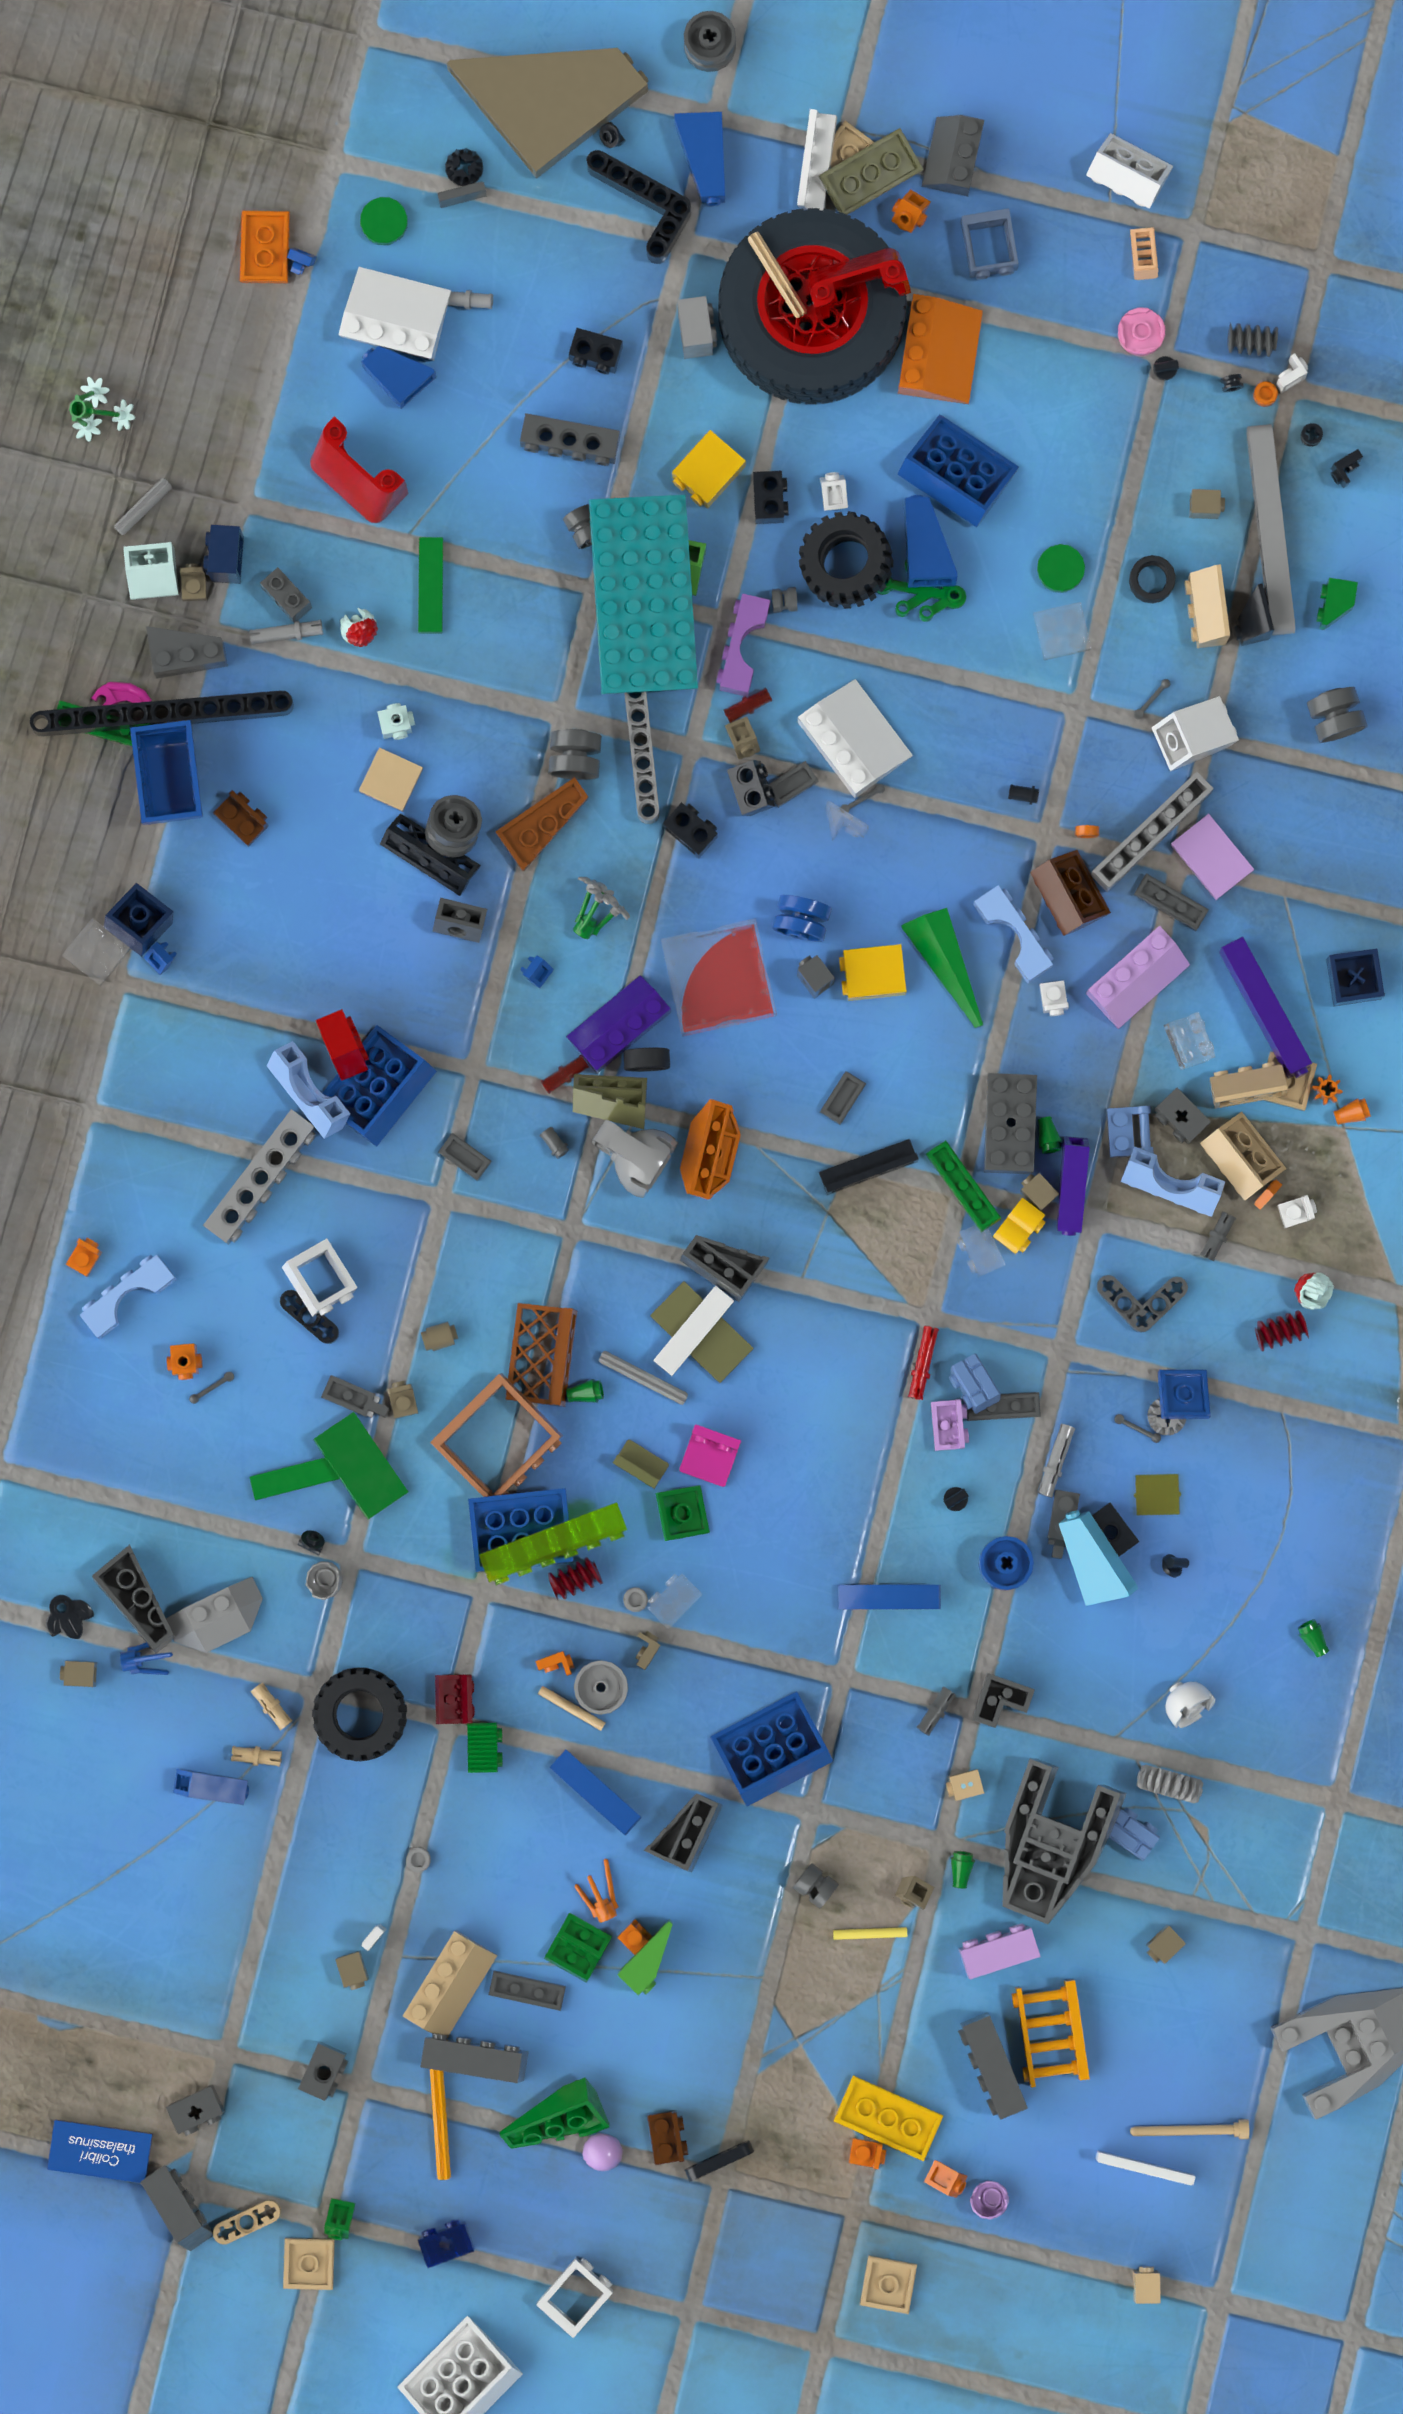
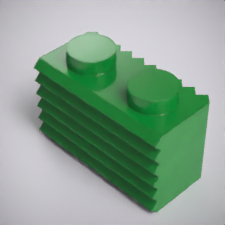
M498 1723L467 1724L468 1773L498 1772V1767H503V1752H498V1743L503 1742L502 1728H498Z

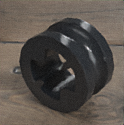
M1233 374L1223 377L1220 380L1224 384L1223 392H1233L1244 387V384L1240 382L1242 375Z
M1307 424L1300 435L1302 443L1308 447L1317 446L1323 437V431L1318 424ZM1310 430H1315L1314 433L1318 438L1314 437L1313 440H1309V435L1305 434V432L1309 433Z

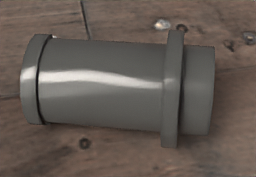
M549 1127L540 1134V1137L551 1149V1155L556 1156L557 1159L569 1151L567 1148L568 1144L562 1142L553 1127Z

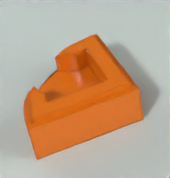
M1277 1179L1274 1180L1257 1198L1254 1205L1261 1210L1280 1189L1282 1184Z

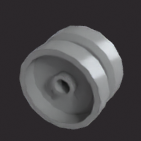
M603 1660L591 1662L584 1666L576 1676L574 1684L575 1697L579 1704L591 1713L599 1715L611 1713L618 1709L627 1697V1677L622 1669L614 1663ZM598 1683L605 1684L606 1689L604 1692L597 1691Z

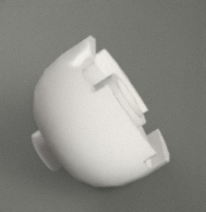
M1178 1682L1171 1687V1693L1167 1697L1165 1707L1166 1713L1176 1728L1178 1726L1184 1728L1203 1717L1200 1713L1205 1708L1209 1711L1215 1703V1698L1205 1686L1198 1682H1186L1184 1684Z

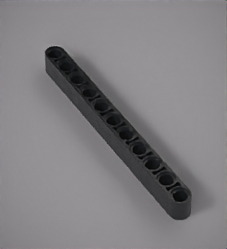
M280 690L43 710L33 713L29 723L36 735L55 736L114 731L191 720L192 724L280 717L289 715L293 710L294 704L292 696L288 692ZM285 698L289 701V704L286 708L281 709L276 706L277 700ZM261 700L265 703V706L262 710L256 711L252 708L253 702ZM237 702L241 705V708L238 712L232 713L228 710L229 704ZM213 704L217 707V710L214 714L207 715L204 713L205 706ZM189 706L193 709V712L190 716L183 717L180 715L181 708ZM161 708L167 709L169 711L167 717L163 719L157 718V710ZM137 710L144 712L143 719L139 721L131 718L133 712ZM113 712L120 714L119 721L115 723L107 720L109 714ZM86 715H95L96 721L93 724L86 725L83 722ZM68 716L72 718L69 726L62 727L59 725L62 717ZM38 719H46L48 724L45 728L38 729L35 727Z

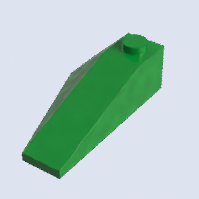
M585 2077L561 2087L499 2133L510 2149L537 2145L543 2139L556 2138V2141L565 2140L564 2136L579 2134V2137L589 2136L609 2128L610 2125L596 2090Z

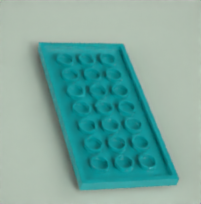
M686 495L590 499L589 511L601 694L698 689Z

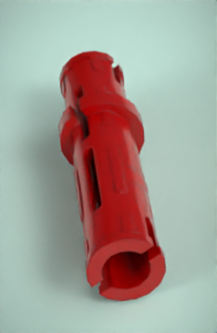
M924 1326L915 1369L911 1372L913 1378L908 1394L909 1398L923 1400L927 1379H930L931 1375L929 1374V1369L939 1332L938 1328L934 1327L933 1329L931 1326Z

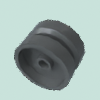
M704 11L693 16L687 23L684 31V50L688 61L694 67L706 72L719 71L726 67L733 59L736 50L735 28L731 20L722 13Z
M450 795L439 799L431 808L425 829L427 843L442 856L453 858L467 854L476 844L481 829L482 817L480 810L474 802L463 796Z

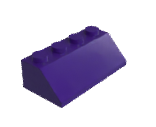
M640 975L568 1034L566 1038L598 1074L669 1015L671 1008Z

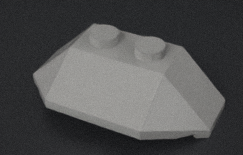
M250 1577L166 1618L174 1634L175 1642L207 1653L250 1632L263 1597L253 1577Z

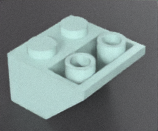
M172 542L123 547L131 600L179 595L175 549Z

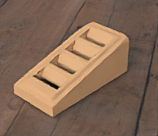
M1154 227L1130 229L1134 279L1158 278ZM1150 238V241L1136 242V239ZM1151 247L1149 250H1137L1138 248ZM1151 257V259L1138 260V258Z

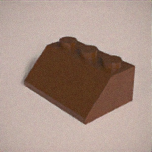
M1078 850L1052 858L1030 872L1035 885L1041 892L1046 906L1050 909L1063 936L1078 931L1111 913Z

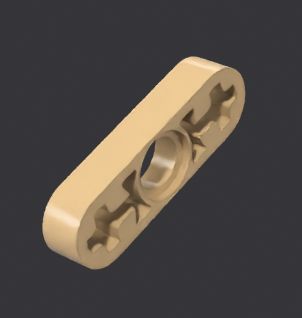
M265 2200L219 2222L213 2230V2237L219 2244H229L275 2222L281 2214V2207L275 2200ZM265 2205H269L270 2208L275 2207L274 2217L270 2218L269 2215L261 2218L263 2223L259 2224L258 2216L254 2210L257 2209L258 2214L266 2210ZM250 2215L254 2219L252 2228L244 2229L241 2226L240 2219L242 2216ZM235 2220L236 2228L241 2233L237 2235L236 2230L228 2234L229 2239H225L224 2236L219 2237L220 2227L224 2226L225 2229L233 2227L231 2221Z

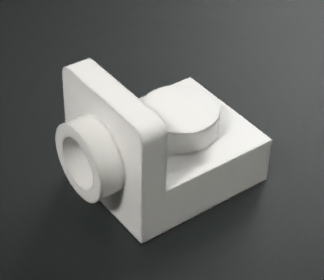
M1295 353L1289 358L1293 371L1289 368L1278 376L1280 379H1278L1276 387L1280 393L1303 381L1308 373L1306 371L1308 370L1307 364L1302 357L1298 358Z
M838 472L826 473L825 477H820L824 511L848 508L844 475H839Z
M1064 980L1040 984L1043 1013H1049L1050 1016L1063 1015L1064 1011L1069 1008Z
M1308 1195L1277 1205L1284 1228L1313 1220L1315 1218L1314 1213H1317L1315 1202L1313 1199L1309 1200Z

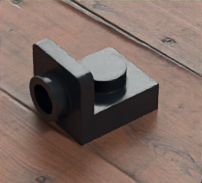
M1359 449L1335 462L1331 467V476L1337 485L1341 484L1343 488L1349 485L1350 480L1344 471L1351 473L1360 466L1359 462L1363 456Z

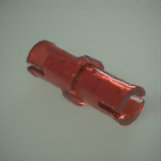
M765 687L749 697H742V701L723 709L729 722L732 723L748 713L750 715L753 714L754 710L773 700Z
M579 1055V1057L564 1067L562 1065L559 1066L558 1071L541 1080V1083L548 1094H550L567 1082L569 1084L572 1082L571 1079L574 1078V1074H580L590 1067L582 1055Z

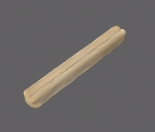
M755 232L748 237L750 245L796 318L802 317L807 313L804 304L760 233Z

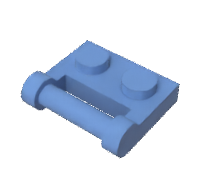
M1151 1106L1107 1109L1110 1158L1130 1157L1134 1148L1132 1115H1139L1140 1149L1154 1154V1149L1151 1147L1149 1125Z

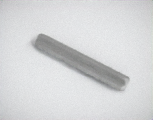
M603 1351L599 1358L601 1364L681 1405L685 1403L688 1394L683 1390L607 1351Z

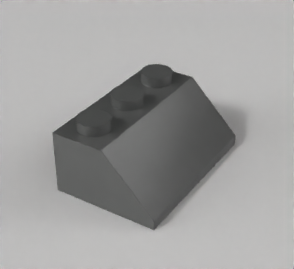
M964 115L936 118L922 187L963 196L969 195L984 126L983 119Z

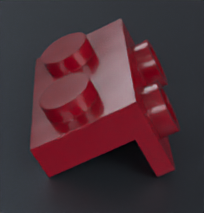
M471 1674L435 1675L436 1724H469L473 1722L472 1718L475 1715V1708L472 1704L474 1681Z

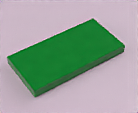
M352 1412L313 1439L367 1520L408 1493V1490L355 1412Z

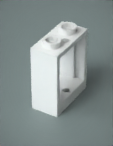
M328 1239L286 1261L282 1267L312 1317L318 1313L321 1316L327 1314L334 1309L332 1305L339 1301L341 1304H344L354 1297V1291L358 1288ZM325 1255L345 1288L319 1303L298 1269Z
M577 2257L536 2304L572 2338L577 2335L613 2293V2289L610 2288L612 2283L602 2274L598 2277L592 2271L594 2267L586 2259L582 2258L580 2261ZM575 2269L603 2292L577 2324L549 2300Z

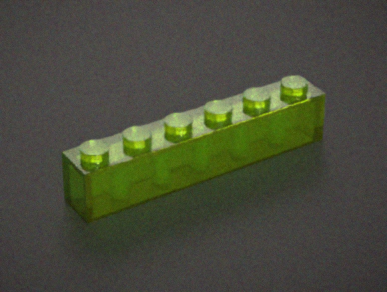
M616 1502L479 1554L489 1583L495 1582L497 1586L510 1581L508 1576L518 1573V1576L521 1577L533 1572L532 1567L541 1564V1567L545 1568L556 1563L555 1558L564 1556L565 1559L574 1557L579 1554L577 1550L587 1547L588 1551L602 1546L600 1541L610 1538L611 1542L625 1537L623 1532L628 1530Z

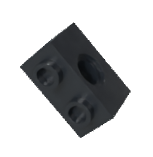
M1110 1502L1092 1515L1103 1533L1106 1526L1111 1525L1115 1527L1117 1531L1116 1537L1107 1540L1119 1557L1140 1542Z

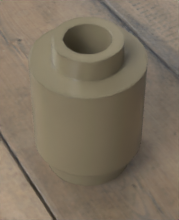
M448 1321L428 1327L426 1331L421 1332L426 1351L431 1349L436 1351L455 1345L454 1340L458 1339L455 1326H450Z

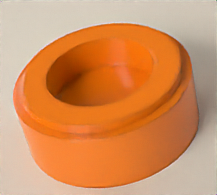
M1268 381L1259 383L1253 392L1255 402L1262 407L1274 404L1278 396L1276 386Z
M1076 826L1075 836L1078 838H1097L1099 836V826Z

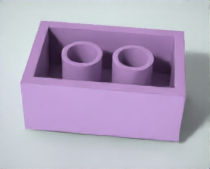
M1021 1923L1009 1927L1010 1932L1001 1934L1000 1931L987 1934V1939L980 1942L976 1938L962 1942L963 1947L958 1949L967 1977L973 1979L1041 1957L1032 1928L1029 1926L1025 1927Z

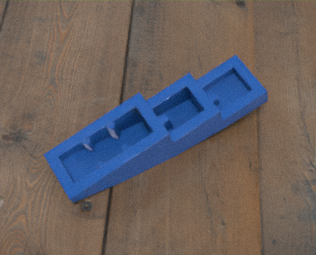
M839 1585V1609H941V1585Z
M565 1749L549 1767L625 1836L642 1818L568 1750Z

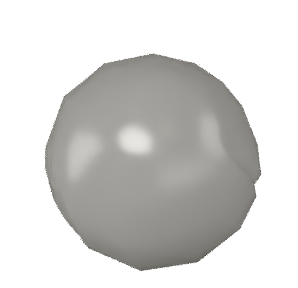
M321 1561L312 1565L307 1572L306 1586L311 1592L312 1597L326 1600L334 1597L341 1590L343 1577L335 1564Z

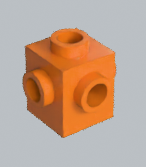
M910 189L902 199L899 198L892 209L895 214L891 221L897 224L901 230L912 233L917 226L921 228L928 217L925 212L931 201Z
M171 1345V1356H167L168 1371H172V1375L178 1376L179 1380L193 1379L194 1374H199L198 1368L203 1366L202 1355L197 1354V1345ZM187 1358L188 1363L182 1366V1360Z

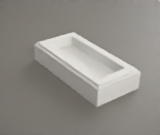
M381 1924L375 1926L362 1942V1947L369 1951L387 1929Z

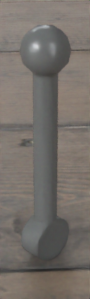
M1163 679L1161 686L1142 708L1134 712L1136 719H1141L1144 711L1158 695L1170 686L1168 679Z
M878 784L874 790L849 805H842L840 812L846 815L851 808L877 793H883L885 791L884 785Z
M226 1372L224 1377L197 1395L192 1394L189 1398L190 1402L196 1404L199 1398L226 1381L231 1382L234 1379V1374Z
M1121 1414L1115 1416V1423L1124 1424L1152 1438L1154 1443L1161 1441L1159 1434H1153L1125 1420Z

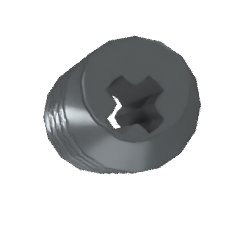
M1231 323L1229 324L1227 340L1229 353H1232L1234 347H1237L1238 354H1241L1243 349L1247 348L1248 355H1251L1253 349H1256L1258 356L1261 355L1263 350H1266L1267 357H1270L1272 351H1276L1278 327H1275L1271 333L1269 326H1265L1261 332L1259 325H1256L1253 331H1251L1249 324H1246L1243 330L1240 323L1235 325L1234 330Z

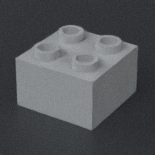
M706 296L678 300V317L684 359L713 355V347H717L715 326L710 327V324H714L712 303L707 304Z

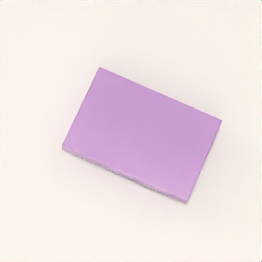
M1209 814L1171 843L1174 850L1215 900L1219 899L1254 871V868Z

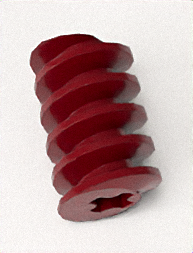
M1299 1310L1295 1311L1294 1318L1290 1313H1287L1285 1321L1279 1315L1276 1316V1324L1271 1318H1268L1266 1326L1263 1321H1258L1257 1329L1255 1327L1256 1338L1262 1352L1266 1343L1271 1349H1274V1341H1277L1280 1347H1282L1285 1338L1289 1344H1292L1293 1336H1296L1299 1342L1302 1341L1303 1333L1309 1339L1306 1321Z
M586 1557L584 1558V1566L579 1561L575 1562V1570L570 1565H566V1573L560 1568L557 1569V1577L551 1572L548 1573V1579L557 1601L558 1595L564 1600L567 1599V1591L575 1596L576 1587L584 1592L585 1583L594 1588L595 1579L600 1585L603 1584L595 1561L591 1562Z

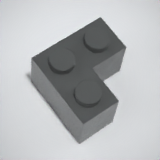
M987 1673L971 1720L996 1728L1003 1705L1027 1713L1035 1689Z

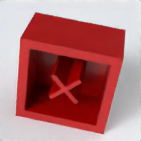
M343 1009L315 1020L341 1081L368 1070L365 1061L369 1060L351 1016L346 1017Z

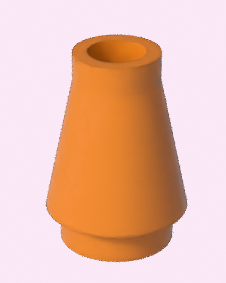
M1357 1098L1342 1108L1333 1111L1338 1125L1366 1121L1365 1118L1371 1117L1365 1098L1361 1100Z

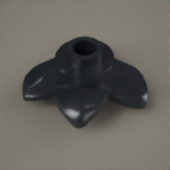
M57 1595L50 1601V1614L46 1619V1628L52 1637L62 1631L69 1638L80 1639L83 1632L82 1621L94 1617V1612L83 1600H72L67 1595ZM59 1604H65L66 1609L64 1611H59L57 1609V1606Z

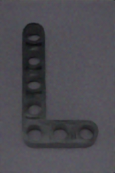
M594 150L590 152L587 156V170L592 177L663 215L646 245L648 260L654 264L663 263L691 217V203L689 199L603 151ZM595 160H601L604 165L600 168H595L591 163ZM620 171L624 173V177L617 180L612 177V174ZM643 183L645 188L641 191H636L633 189V185ZM657 194H662L666 197L663 202H656L653 198ZM682 205L686 207L687 211L683 214H678L674 211L677 206ZM666 226L675 228L672 234H665L662 230ZM659 246L663 248V252L655 255L651 252V249Z

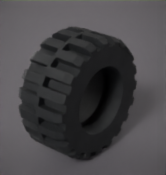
M848 511L847 516H843L842 512H836L833 518L829 519L828 515L821 518L823 523L820 525L814 523L810 527L812 533L810 535L808 533L805 534L802 539L804 546H800L799 549L801 557L799 559V567L809 589L813 594L817 595L819 600L822 602L828 601L830 606L836 608L841 604L844 609H850L851 604L856 603L858 607L865 605L864 600L869 598L870 601H873L877 598L875 593L878 590L880 592L884 591L886 588L885 581H889L892 575L890 570L893 567L892 550L884 532L881 531L875 521L871 522L869 517L863 514L858 517L856 512ZM850 541L862 544L868 552V560L864 568L857 575L846 579H838L826 572L824 562L827 554L833 547Z
M369 1668L346 1669L330 1677L321 1686L318 1695L315 1697L314 1709L312 1710L313 1727L318 1734L320 1742L332 1754L345 1760L368 1761L384 1755L400 1740L407 1722V1705H405L404 1696L397 1687V1684L382 1672ZM355 1691H364L375 1696L383 1710V1718L379 1728L373 1734L364 1738H356L346 1734L339 1726L337 1720L339 1703L346 1695Z

